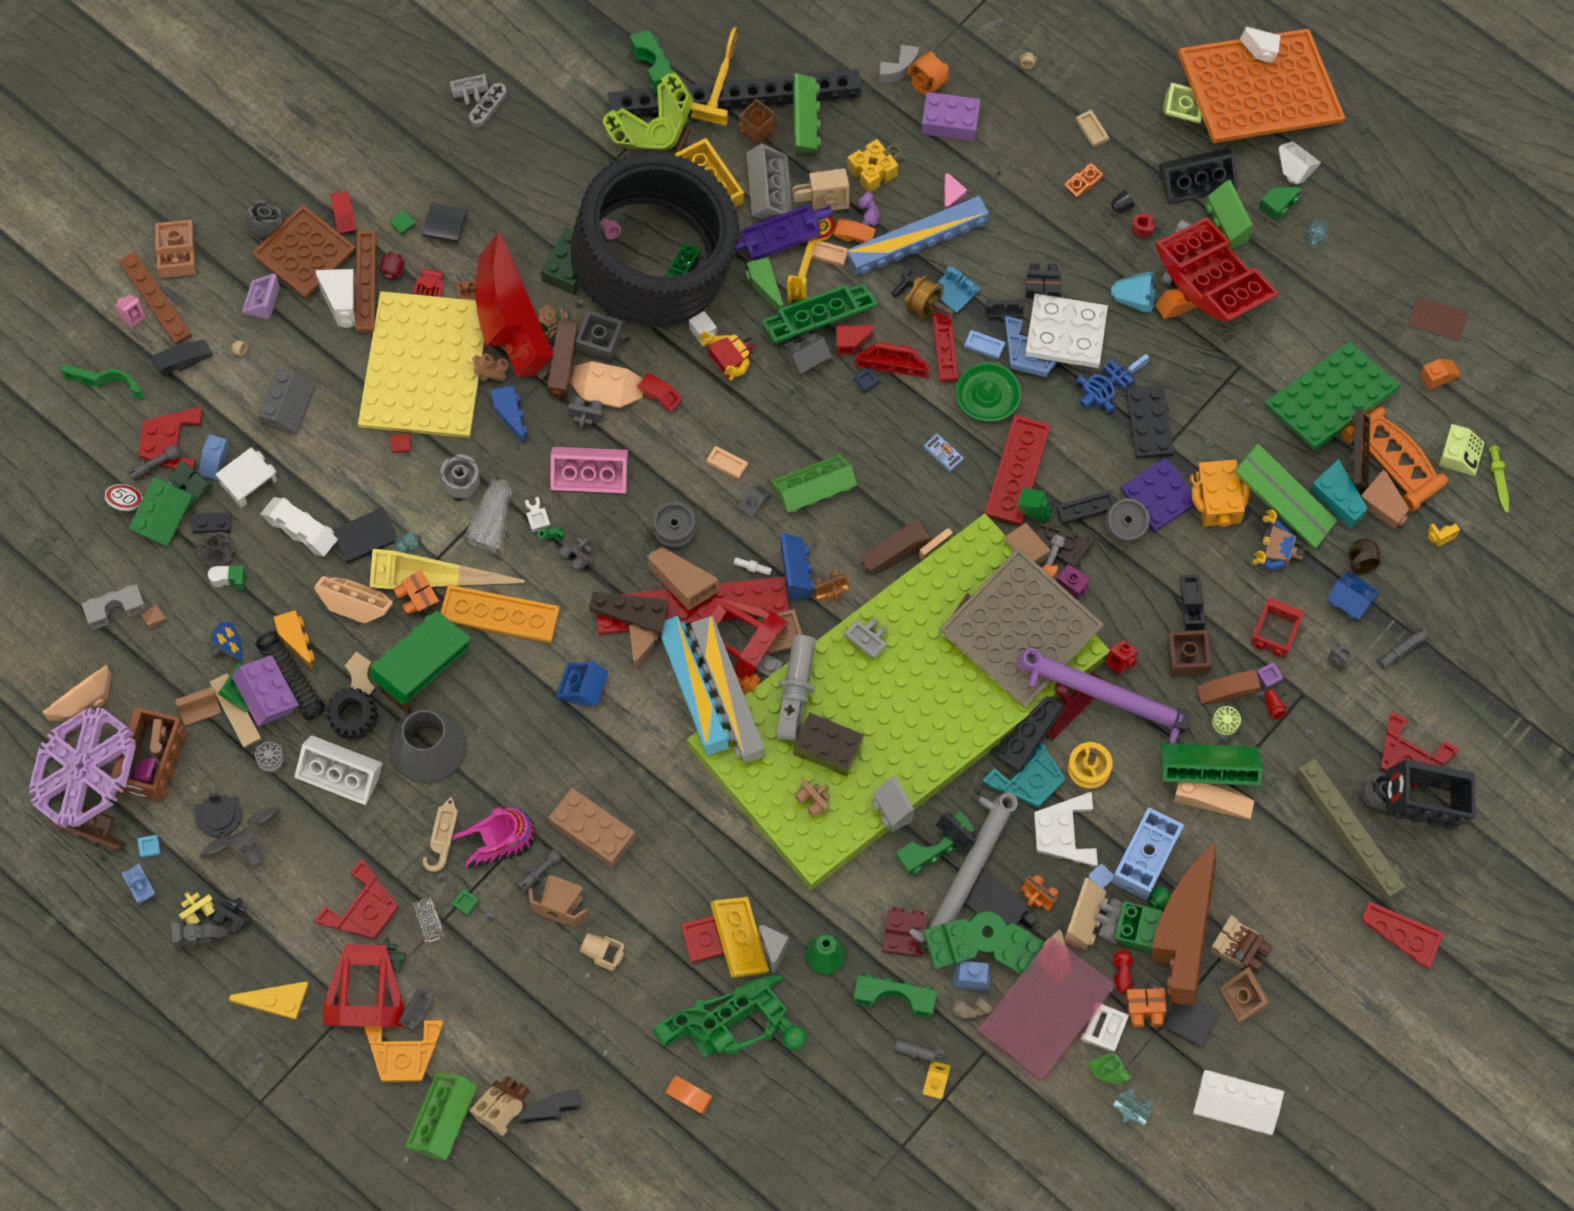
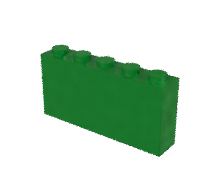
M436 611L432 615H427L422 624L416 625L408 636L402 637L394 648H389L380 660L377 659L371 664L370 678L402 705H405L469 649L471 637L439 611Z
M1160 743L1159 763L1162 781L1261 786L1263 766L1258 747Z

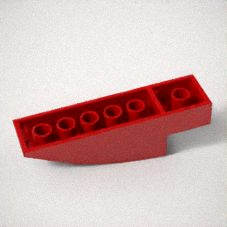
M498 233L479 256L475 281V300L481 332L486 346L505 347L517 377H535L554 355L501 233Z

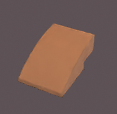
M192 220L155 223V250L159 278L196 275Z

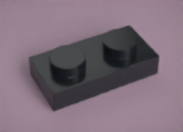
M230 512L192 513V533H231L232 515Z

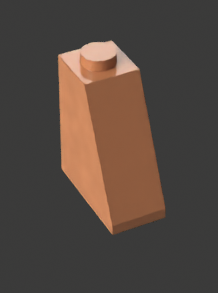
M1382 470L1362 494L1361 498L1368 508L1367 511L1396 530L1399 525L1403 526L1409 517L1406 515L1409 508L1387 472Z

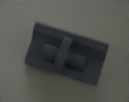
M237 898L235 901L228 899L227 904L231 907L222 902L220 904L215 902L213 906L216 910L212 920L223 924L227 917L231 918L232 921L228 929L234 933H239L244 925H249L251 919L241 914L246 911V908L242 906L243 900L241 898Z

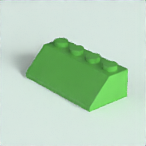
M795 74L793 81L795 154L817 153V148L821 146L820 137H817V130H820V119H817L816 112H820V102L816 101V94H819V83L816 84V78L802 74Z
M840 454L771 481L782 507L787 512H796L803 506L814 505L818 500L831 498L836 493L851 490L852 487L857 486L851 464Z
M436 1073L405 1148L433 1159L446 1161L451 1153V1148L459 1134L460 1126L467 1115L468 1107L474 1098L478 1085L461 1075Z

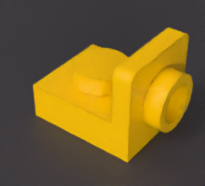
M1432 524L1427 533L1429 540L1435 543L1437 547H1440L1455 539L1460 529L1457 524H1454L1452 526L1447 525L1439 531L1435 524Z

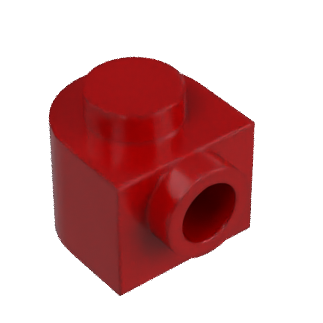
M1147 214L1136 215L1132 225L1133 233L1143 238H1148L1149 234H1153L1155 223H1152L1153 216Z

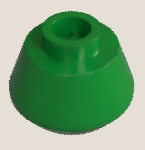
M1157 885L1152 890L1148 903L1151 908L1164 911L1171 894L1164 886Z

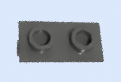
M418 987L399 1023L411 1032H414L419 1027L418 1024L430 1003L434 1001V995L430 992L426 993Z

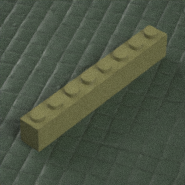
M1313 759L1299 767L1296 773L1297 779L1382 900L1387 903L1402 894L1406 886L1317 760Z

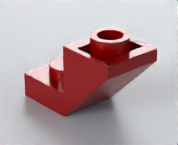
M348 191L330 194L337 232L342 233L356 230Z
M647 373L637 385L638 389L647 399H657L667 412H672L682 400V397L670 384L651 373Z

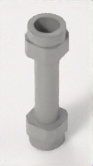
M1056 534L1052 537L1050 542L1052 547L1044 565L1053 564L1059 548H1063L1065 543L1064 537Z

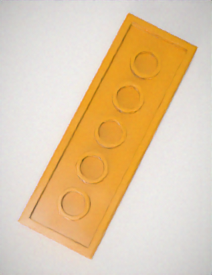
M453 585L447 586L441 614L458 626L552 644L560 612V606Z

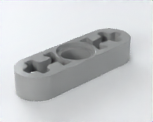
M502 83L493 84L482 97L481 102H478L469 115L470 123L473 127H483L507 96L505 85ZM501 90L502 93H497L495 96V91L499 92ZM486 102L493 104L489 109L483 107ZM481 115V120L477 119L475 121L474 117L478 118Z

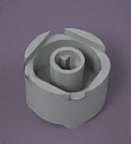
M463 454L455 455V457L444 461L440 471L444 490L456 498H470L480 485L479 470L475 461Z

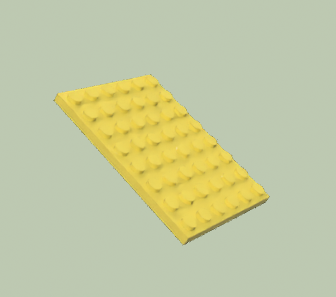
M380 291L375 331H373L358 421L359 428L470 438L479 384V374L474 373L475 364L472 358L475 355L481 357L485 345L475 300Z

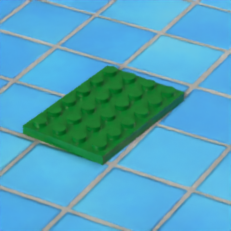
M1349 341L1266 400L1265 407L1316 451L1353 424L1352 416L1355 414L1356 409H1364L1368 413L1400 390V384Z

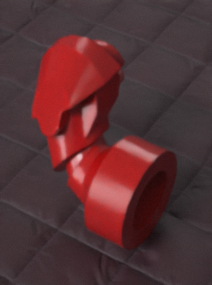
M1119 950L1113 955L1114 966L1119 970L1113 978L1116 989L1122 993L1133 989V984L1130 982V968L1133 966L1134 960L1131 952Z

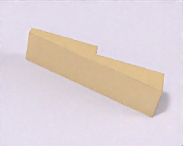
M226 673L210 681V684L243 748L246 749L262 740L248 712L240 710L218 695L221 687L229 677Z

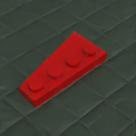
M1369 901L1361 921L1429 970L1444 933Z

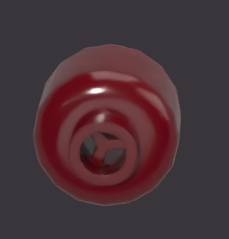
M388 252V254L383 255L379 271L384 274L383 278L394 281V278H400L404 270L405 260L402 259V255L394 252Z

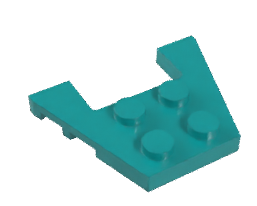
M1041 743L1034 753L1036 756L1026 765L1023 772L1020 771L1011 781L994 768L983 779L982 783L1002 793H1011L1016 799L1039 808L1065 782V778L1054 759L1048 753L1045 744Z

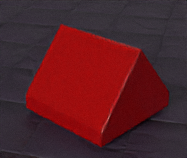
M410 433L392 434L390 436L392 453L411 451Z

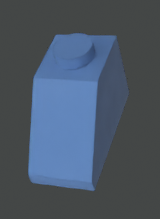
M208 435L202 450L199 475L206 479L217 481L215 474L222 469L230 450L227 439Z

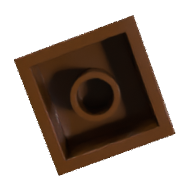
M1208 630L1169 632L1167 650L1170 676L1208 675L1211 669Z

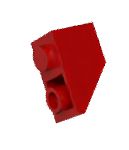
M865 324L860 326H836V355H855L873 338L874 326Z

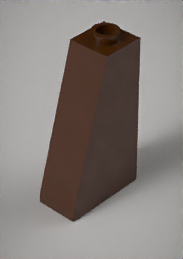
M559 319L553 351L554 356L552 357L548 381V394L555 398H567L577 353L575 341L579 333L578 321Z
M916 519L860 555L863 560L861 565L866 572L870 571L873 575H876L919 553L920 549L933 539L920 520Z

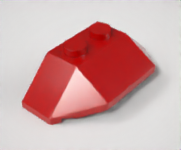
M886 341L876 342L857 354L855 358V367L865 369L869 367L872 370L921 378L929 377L930 367L917 350L909 345H895Z

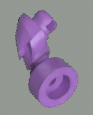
M867 191L856 205L861 209H867L863 216L865 219L862 221V224L871 227V225L876 226L878 224L880 214L878 207L875 206L873 194Z

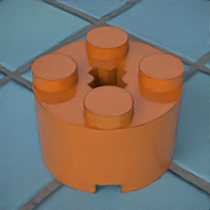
M931 51L922 55L907 69L908 77L911 76L913 80L911 84L923 95H926L927 92L934 93L948 81L947 72H949V67L947 64L942 63Z

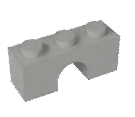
M137 584L127 585L122 590L107 592L102 597L90 598L82 603L91 630L109 625L108 614L113 608L121 607L125 609L128 618L146 611Z

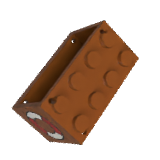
M135 707L128 727L133 732V735L129 738L135 740L136 747L126 788L121 785L120 787L125 794L162 803L163 797H166L169 791V780L174 777V766L181 757L180 748L182 743L186 742L187 732L179 717ZM154 719H159L163 721L167 731H171L154 783L150 785L130 780L147 727H153ZM124 754L117 757L111 774L113 779H117L121 774L125 758Z

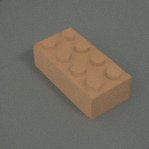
M573 788L570 789L548 817L549 825L611 869L615 867L636 840L634 830Z

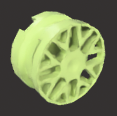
M1230 706L1219 708L1212 718V727L1216 733L1223 736L1234 734L1241 722L1239 712Z

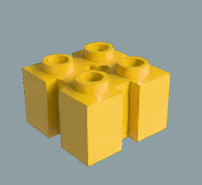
M878 139L866 145L863 153L858 150L848 156L847 159L848 170L855 178L860 176V184L866 192H872L879 188L880 181L884 180L887 183L898 176L897 162L891 155L885 156L886 149Z

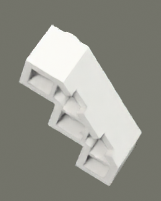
M274 497L260 513L272 527L282 528L293 541L303 542L315 555L324 557L338 540L333 535L334 531L331 528L322 525L307 512H302L284 497Z

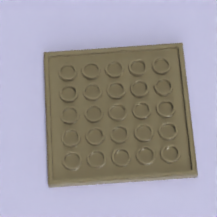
M1018 547L939 631L1025 709L1052 680L1039 675L1035 687H1029L1031 672L1021 671L1017 666V658L1026 650L1033 648L1038 650L1041 655L1067 665L1103 628L1104 624ZM1026 657L1027 661L1032 664L1031 659Z

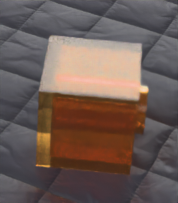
M756 98L738 116L739 131L757 145H760L777 128V114Z

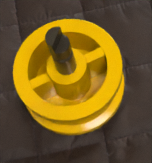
M1085 742L1078 745L1072 751L1068 763V774L1071 780L1079 787L1085 789H1095L1106 783L1111 773L1113 763L1111 754L1104 746L1095 742Z

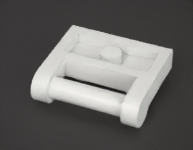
M1094 1003L1092 1008L1094 1010L1080 1040L1114 1053L1129 1015L1103 1004ZM1101 1013H1104L1107 1017L1099 1037L1096 1038L1093 1036Z

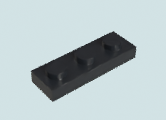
M1110 490L1057 505L1056 509L1062 525L1107 513L1108 509L1115 504V500Z

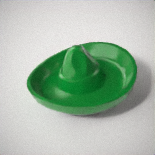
M984 362L970 367L962 374L956 386V399L961 410L967 416L981 422H996L1006 419L1018 408L1021 401V388L1017 378L1009 369L997 363Z

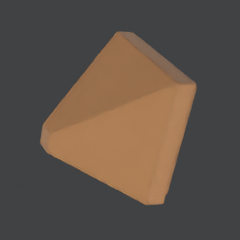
M156 604L140 614L150 630L166 620Z

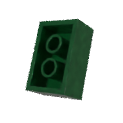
M565 227L541 269L542 282L575 295L580 285L578 278L575 277L570 256L573 230Z

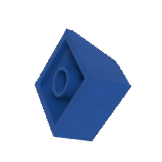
M1348 571L1337 581L1327 600L1334 607L1346 611L1347 615L1351 618L1360 620L1377 598L1380 591Z
M593 661L568 663L555 698L583 707L596 706L609 671Z

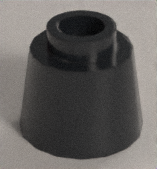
M1126 190L1121 191L1112 199L1111 206L1116 213H1122L1135 207L1131 196Z

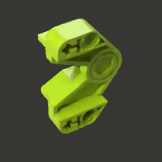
M670 73L661 78L662 83L657 85L659 117L653 119L649 124L623 108L617 112L612 110L604 116L603 124L612 140L618 146L641 149L642 151L673 150V146L676 147L685 122L690 121L687 116L693 103L691 93L677 74ZM674 81H675V84H676V86L678 87V89H675V88L673 87V86H674V84H673ZM686 95L685 100L680 102V98ZM613 121H614V124L616 125V127H618V128L615 129V128L613 127V123H612ZM625 134L624 139L619 141L620 136Z

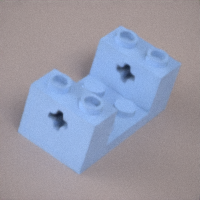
M1148 807L1114 874L1111 884L1148 901L1157 879L1181 835L1184 824ZM1151 846L1154 849V854L1147 855L1143 850L1144 847Z

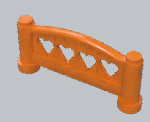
M1376 406L1368 412L1371 417L1370 454L1407 493L1402 498L1409 511L1414 512L1420 508L1422 502L1445 487L1448 483V478L1443 473L1436 474L1428 458L1416 442L1398 426L1385 419L1384 415H1386V412L1382 406ZM1351 424L1340 432L1343 440L1349 444L1352 443V433H1355V426ZM1376 427H1382L1384 432L1389 434V437L1373 438ZM1389 440H1394L1396 445L1401 447V451L1386 452ZM1401 454H1407L1409 459L1414 461V464L1398 465ZM1419 467L1421 472L1426 474V478L1411 479L1413 469Z

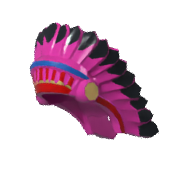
M498 807L486 819L452 836L453 840L475 832H480L482 836V841L486 846L478 848L465 862L467 869L473 866L487 865L489 862L496 863L506 858L512 859L515 855L521 856L522 852L528 851L533 846V840L536 838L532 819L525 811L515 807Z

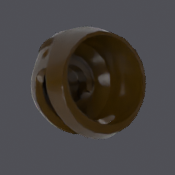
M1370 539L1355 541L1349 550V559L1352 560L1350 565L1351 571L1356 575H1361L1376 569L1380 565L1381 552L1379 546ZM1360 563L1361 567L1356 568V566Z

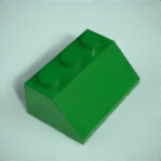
M153 477L129 528L169 547L194 495L162 479Z

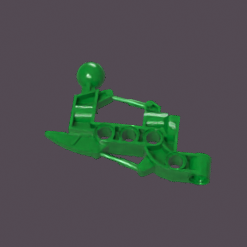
M782 975L768 976L750 981L740 987H736L734 992L720 997L717 996L704 1001L698 999L693 1008L676 1012L665 1021L657 1024L652 1031L663 1047L669 1046L684 1036L689 1035L704 1059L713 1052L717 1055L725 1052L726 1055L738 1054L739 1050L761 1039L771 1040L779 1029L783 1032L782 1041L789 1050L797 1051L802 1049L808 1040L807 1033L801 1026L792 1025L787 1020L786 1007L770 989L783 980ZM732 997L711 1012L704 1010L705 1006ZM747 1004L745 1007H740L739 1005ZM755 1011L761 1012L768 1021L765 1034L738 1044L728 1030ZM723 1015H730V1017H728V1018H724V1017H722V1016H723ZM680 1022H686L685 1025H678ZM709 1025L714 1026L712 1029H707L706 1027Z

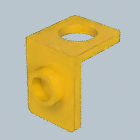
M936 1061L930 1063L923 1090L924 1095L942 1099L950 1065ZM935 1067H941V1068H943L944 1070H939V1069H936Z

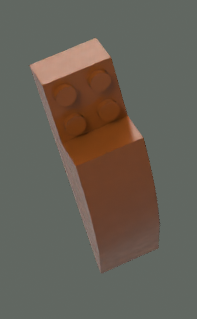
M1211 844L1182 877L1163 911L1152 945L1153 963L1170 965L1171 976H1168L1167 988L1168 995L1171 996L1172 1003L1196 1006L1217 861L1216 844Z

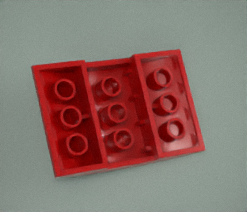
M1206 217L1156 242L1155 246L1168 274L1183 294L1205 313L1221 321L1229 322L1277 297L1279 292L1256 268L1250 270L1229 248L1231 243L1229 239Z

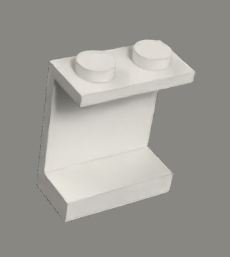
M252 447L215 474L218 483L241 508L247 504L245 497L269 479L274 483L277 481L275 476L277 472L271 464L267 465L264 462L265 458L259 451L255 452Z

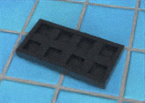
M1164 385L1126 388L1136 459L1173 456L1174 450Z

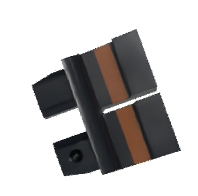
M1039 263L1030 264V268L1027 271L1025 298H1034L1035 294L1042 295L1043 284L1044 295L1061 297V271L1058 270L1057 264H1048L1047 271L1040 270Z

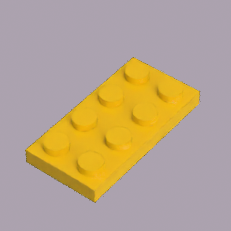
M748 897L714 900L710 903L731 978L760 975L769 972Z

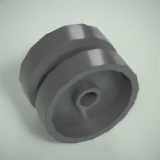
M1127 498L1119 500L1108 509L1104 523L1106 531L1112 538L1121 542H1130L1145 533L1149 526L1150 518L1148 510L1141 502ZM1126 516L1127 519H1130V523L1125 522L1124 519Z
M668 502L660 506L655 512L653 518L654 534L657 542L662 547L669 550H681L693 541L696 532L695 516L691 508L680 502Z

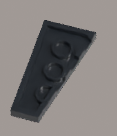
M1049 696L1045 697L1029 713L1030 716L1024 722L1021 721L1016 726L1017 728L1010 735H1006L1002 739L1003 742L997 748L994 747L990 752L1023 772L1065 707Z

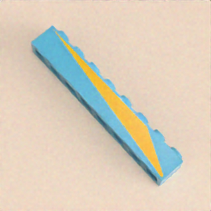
M678 616L665 620L663 634L660 637L705 753L709 756L728 749L727 741L730 740L727 729L723 730L721 726L724 724L721 713H716L715 709H718L715 698H710L709 694L712 691L709 683H704L703 679L706 676L703 668H699L697 663H700L697 653H693L691 648H694L691 638L685 635V633H688L684 622H680Z

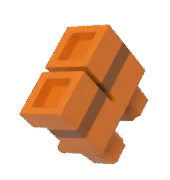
M421 569L402 580L401 584L394 589L398 599L408 594L411 601L402 605L407 615L416 611L419 613L439 603Z
M1165 988L1147 989L1146 992L1145 989L1126 991L1125 1001L1127 1003L1128 1018H1131L1133 1028L1144 1027V1018L1150 1017L1152 1027H1161L1163 1025L1166 1013Z

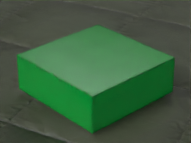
M404 210L390 220V224L401 236L416 226L413 219Z
M463 888L452 902V906L468 917L480 900Z

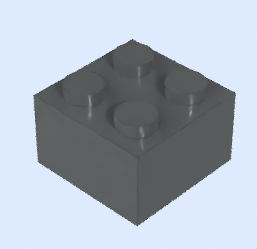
M588 310L575 341L576 352L612 362L624 332L623 321Z

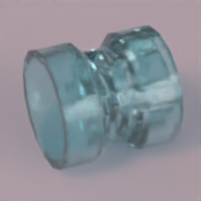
M1314 220L1310 224L1307 233L1309 242L1316 245L1321 244L1325 240L1328 231L1327 224L1322 220Z
M411 531L405 533L404 537H398L393 540L399 552L408 553L411 549L419 548V544Z

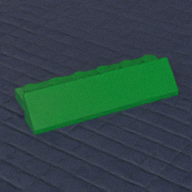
M864 283L852 288H848L846 284L778 309L779 314L763 319L762 326L769 337V342L775 344L877 307L878 303Z

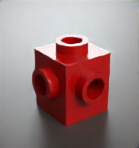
M1123 640L1110 648L1105 664L1121 674L1128 668L1131 669L1135 666L1139 650Z

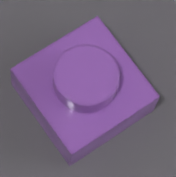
M1274 662L1257 670V675L1265 689L1283 681V676Z

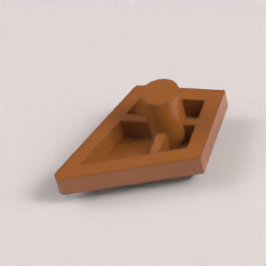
M475 280L456 282L458 299L475 300Z

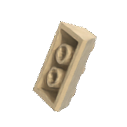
M1085 878L1064 940L1065 944L1087 951L1088 945L1092 946L1096 937L1093 934L1094 927L1099 928L1100 922L1095 919L1096 914L1100 912L1099 905L1102 902L1107 903L1108 901L1105 898L1106 890L1089 878Z

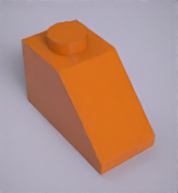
M1438 359L1424 365L1419 376L1429 391L1462 375L1453 360Z

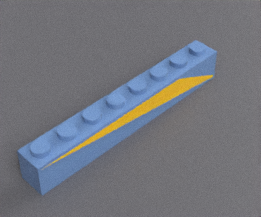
M977 196L847 250V260L856 276L860 274L865 275L877 267L882 268L894 260L899 261L904 256L916 254L921 249L933 247L938 242L948 241L955 235L965 234L972 228L984 226L988 222L989 212L980 196Z

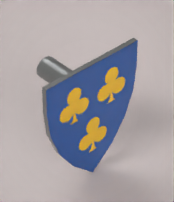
M223 622L217 625L212 632L210 640L216 647L210 651V655L215 658L224 651L238 662H241L242 644L232 622Z

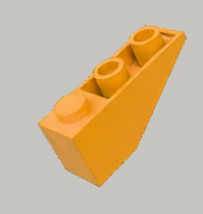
M296 610L275 616L274 621L281 642H284L310 669H313L312 662L315 661L312 650L308 651L307 644H310L307 633L303 634L301 629L305 627L302 616L298 617Z

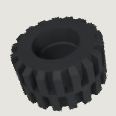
M349 687V690H345V688L340 689L341 693H334L335 697L329 699L330 705L326 707L328 711L326 716L329 724L341 737L345 736L347 739L352 737L360 739L359 736L361 735L365 737L367 735L366 732H371L373 730L372 726L377 723L376 717H378L374 701L367 692H363L360 688L356 690L353 687ZM351 704L362 706L363 713L357 721L347 723L342 720L341 715L345 707Z

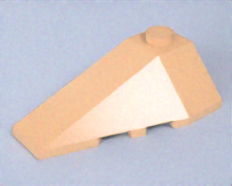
M1177 782L1173 801L1248 820L1251 819L1254 800L1227 784Z

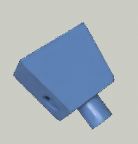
M969 961L959 962L953 971L952 988L990 992L992 972L989 964Z

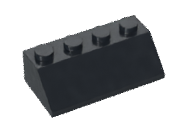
M1229 148L1158 163L1161 183L1169 204L1209 195L1229 180H1231L1235 189L1239 188L1235 154Z

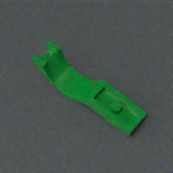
M63 364L60 370L64 379L96 388H101L110 381L118 380L125 382L130 386L133 398L144 399L141 387L126 372L119 369H108L98 374Z

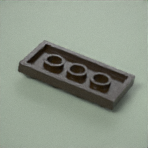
M1356 409L1355 414L1352 416L1355 433H1352L1354 451L1351 453V461L1354 463V470H1351V481L1361 491H1364L1369 487L1371 417L1364 409Z

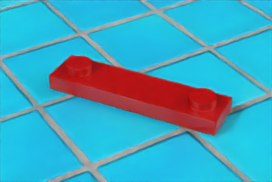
M943 312L932 313L939 382L958 381L951 316Z

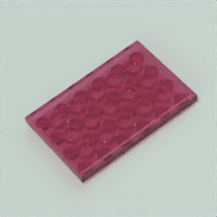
M1051 936L978 1029V1032L1043 1081L1116 985Z

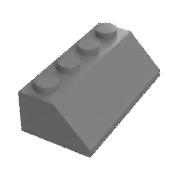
M760 144L746 152L752 217L765 221L791 211L792 202L787 154L764 144Z

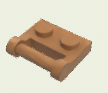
M154 719L150 750L155 754L156 762L160 766L170 733L167 732V727L164 726L162 720Z

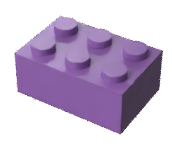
M927 92L921 134L975 141L981 99Z
M272 655L240 666L231 676L257 726L286 717L299 706Z

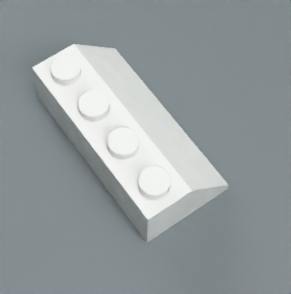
M311 735L302 744L294 778L366 805L379 780L383 763Z
M1204 1070L1193 1114L1272 1136L1280 1112L1284 1091Z

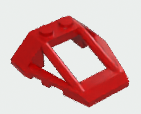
M714 597L699 620L713 615L718 627L727 612L757 629L743 652L723 641L727 653L738 659L735 666L732 664L735 674L741 680L746 676L750 677L757 672V666L775 639H779L789 622L774 612ZM744 612L764 618L765 620L761 623Z
M345 944L323 1004V1025L404 1027L399 1023L404 1013V1004L387 946ZM350 965H379L376 1006L347 1005ZM386 976H388L393 1006H384ZM341 978L339 1005H334L335 996Z

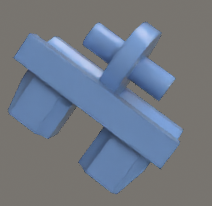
M140 864L121 873L138 904L156 895Z

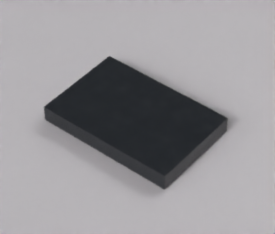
M383 507L332 529L334 531L333 535L338 539L336 543L347 564L371 554L373 549H382L399 541Z

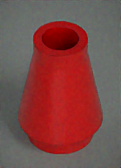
M1274 690L1266 691L1264 697L1269 716L1273 719L1284 717L1287 714L1286 705Z

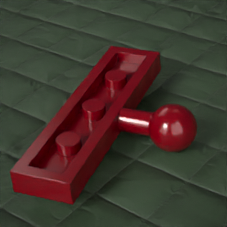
M1056 683L1055 692L1063 697L1064 702L1062 705L1065 708L1046 737L1053 741L1094 697L1077 690L1070 695V687Z

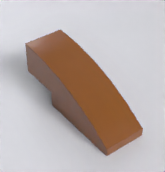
M1256 670L1232 674L1197 686L1201 705L1239 699V696L1259 693L1260 690Z

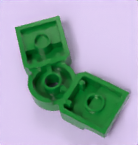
M977 912L970 916L968 920L959 918L922 930L934 969L974 958L977 952L980 951L989 952L992 960L1024 978H1028L1045 943L1014 923L1005 924L1004 920L993 912ZM985 926L989 930L987 937H984L982 934V929Z

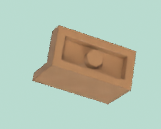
M213 687L175 699L185 727L222 714Z

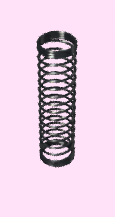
M266 632L256 640L255 645L257 649L261 651V655H264L265 658V656H271L280 649L285 648L281 654L274 657V660L288 653L284 659L276 663L278 666L284 660L292 658L287 664L279 667L281 671L287 665L295 663L290 669L282 672L284 676L290 670L297 667L298 669L293 674L284 677V679L287 681L293 675L301 672L296 679L287 682L290 687L293 682L304 677V680L299 684L290 687L292 689L291 692L295 694V699H298L297 703H302L297 708H299V712L302 713L305 720H312L324 712L325 704L322 700H318L319 695H315L316 690H312L313 686L309 685V681L305 680L306 676H302L303 671H299L300 666H296L297 662L293 661L292 656H289L290 652L286 651L287 647H283L284 642H280L281 638L277 632ZM274 636L267 643L260 645L268 637ZM282 643L280 648L276 649L272 653L267 654V652L271 648H273L277 644ZM308 682L305 687L296 692H293V690L300 684ZM307 687H311L308 692L296 697L297 694L300 693L302 690H304ZM314 692L308 699L299 702L305 695ZM317 696V699L311 704L302 707L308 700ZM319 706H321L316 712L308 715L309 712H312Z

